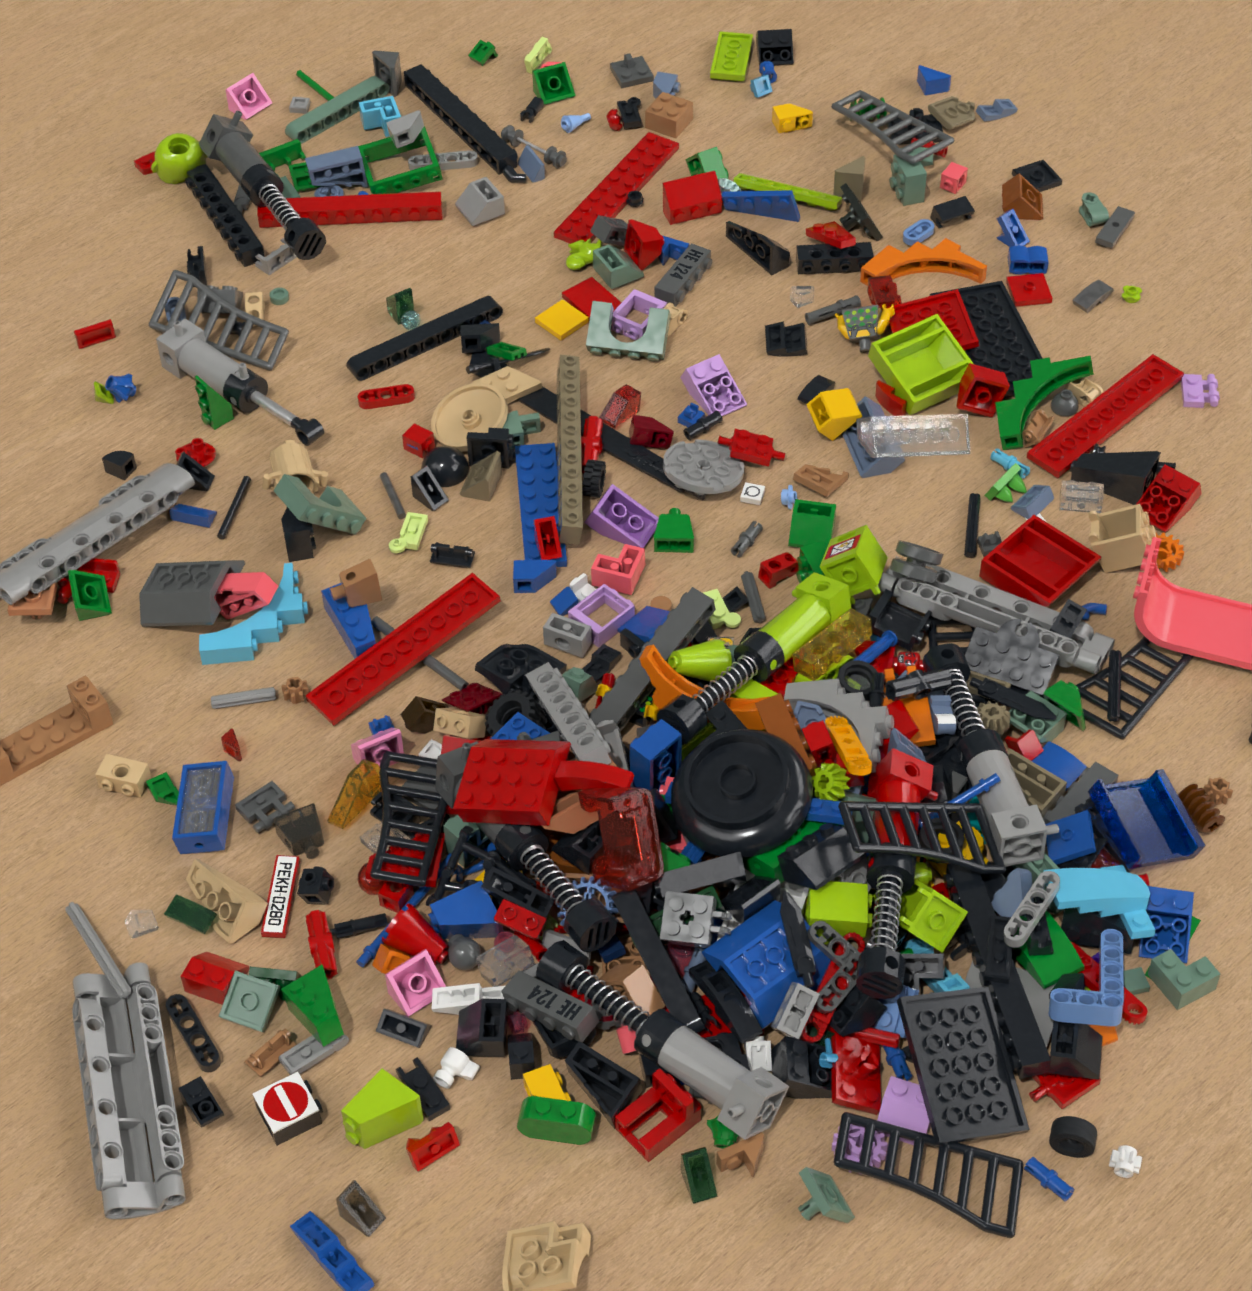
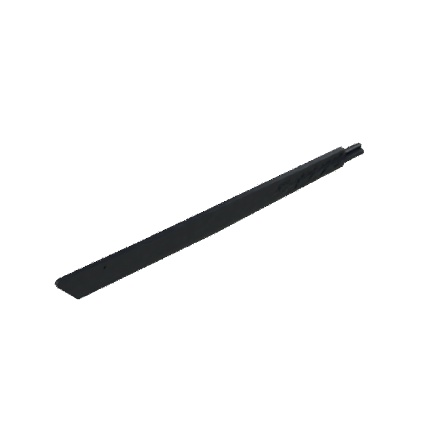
M485 350L482 352H472L470 364L490 361L489 357L494 356L487 354ZM505 363L500 364L501 369L509 366ZM490 368L479 371L475 375L482 378L498 370ZM542 386L541 389L517 399L557 424V395ZM580 409L581 436H583L585 419L591 415ZM603 423L601 435L602 450L681 493L686 491L700 500L706 498L707 494L697 495L692 491L676 487L663 471V458L641 445L630 444V438Z

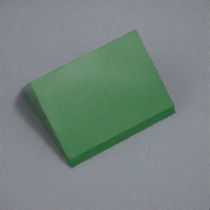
M565 62L532 71L533 92L538 98H542L544 105L576 96Z
M70 569L68 575L79 621L110 615L112 612L104 575Z

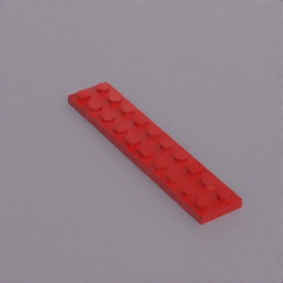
M648 132L554 231V238L569 244L578 240L586 242L588 239H591L592 243L596 236L590 230L598 215L615 218L628 204L626 203L628 193L640 191L678 151L679 143Z
M1152 354L1029 450L1026 458L1059 478L1070 469L1074 460L1077 461L1081 454L1092 452L1095 444H1102L1180 382L1184 372Z
M472 572L305 695L306 700L333 726L501 602L500 596Z

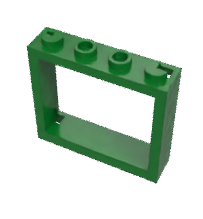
M425 127L422 128L413 143L400 148H396L390 137L358 146L371 194H395L443 180L439 163ZM426 146L432 162L431 165L373 181L368 163Z

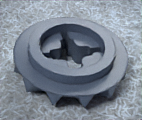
M337 185L320 186L314 193L315 197L343 196L342 188Z

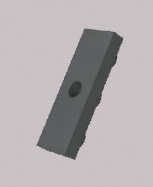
M1118 206L1096 236L1095 243L1113 248L1134 218L1135 212Z

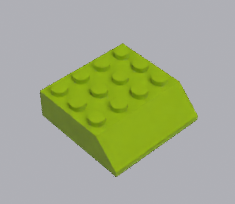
M938 314L873 342L868 353L869 359L886 383L895 388V395L907 401L906 411L909 415H913L958 394L961 378L969 363L973 364Z

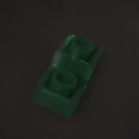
M177 894L164 913L169 919L182 923L189 929L204 935L217 916L215 912Z

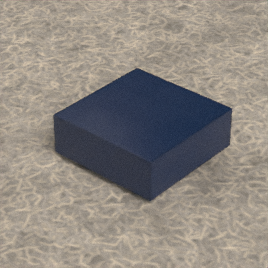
M616 934L607 944L596 950L604 963L626 954L625 948Z

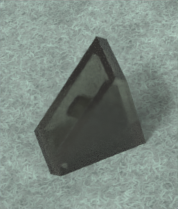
M353 1180L336 1198L339 1216L368 1237L386 1219L356 1180Z

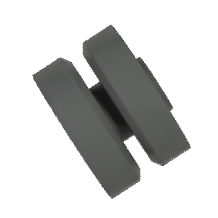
M898 540L895 551L899 555L907 557V559L893 558L889 569L908 578L935 583L938 572L934 568L926 566V564L940 565L944 554L917 544Z

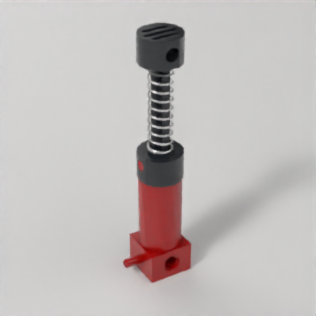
M892 748L877 764L876 772L870 773L867 796L876 798V802L921 803L925 797L935 801L938 798V792L931 790L933 765ZM875 811L874 825L880 842L890 844L880 812ZM890 812L901 845L911 846L899 812ZM909 812L918 836L919 813ZM869 853L866 878L868 884L877 890L875 893L877 897L875 904L877 906L874 908L875 914L873 919L875 921L872 923L874 927L871 931L873 935L871 938L872 945L861 952L859 956L856 986L860 992L873 998H893L903 990L905 958L895 950L897 949L896 942L899 932L901 895L910 890L914 885L916 856L888 853Z

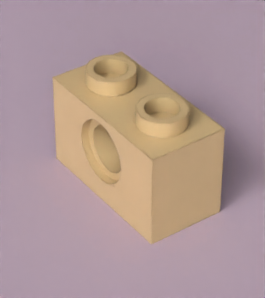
M436 708L433 730L467 739L484 738L485 722L487 721L485 719L486 715L466 712L456 708Z
M110 754L105 755L95 774L99 788L140 798L147 787L146 781L151 779L148 763Z

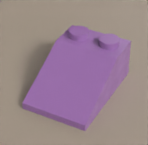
M612 484L584 523L602 536L623 544L644 548L655 532L659 518Z

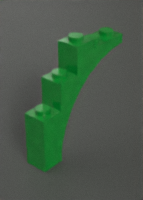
M1091 355L1052 363L1050 357L1030 361L1033 378L1013 381L1015 399L995 402L1003 450L1023 447V431L1032 411L1046 396L1064 384L1094 375Z

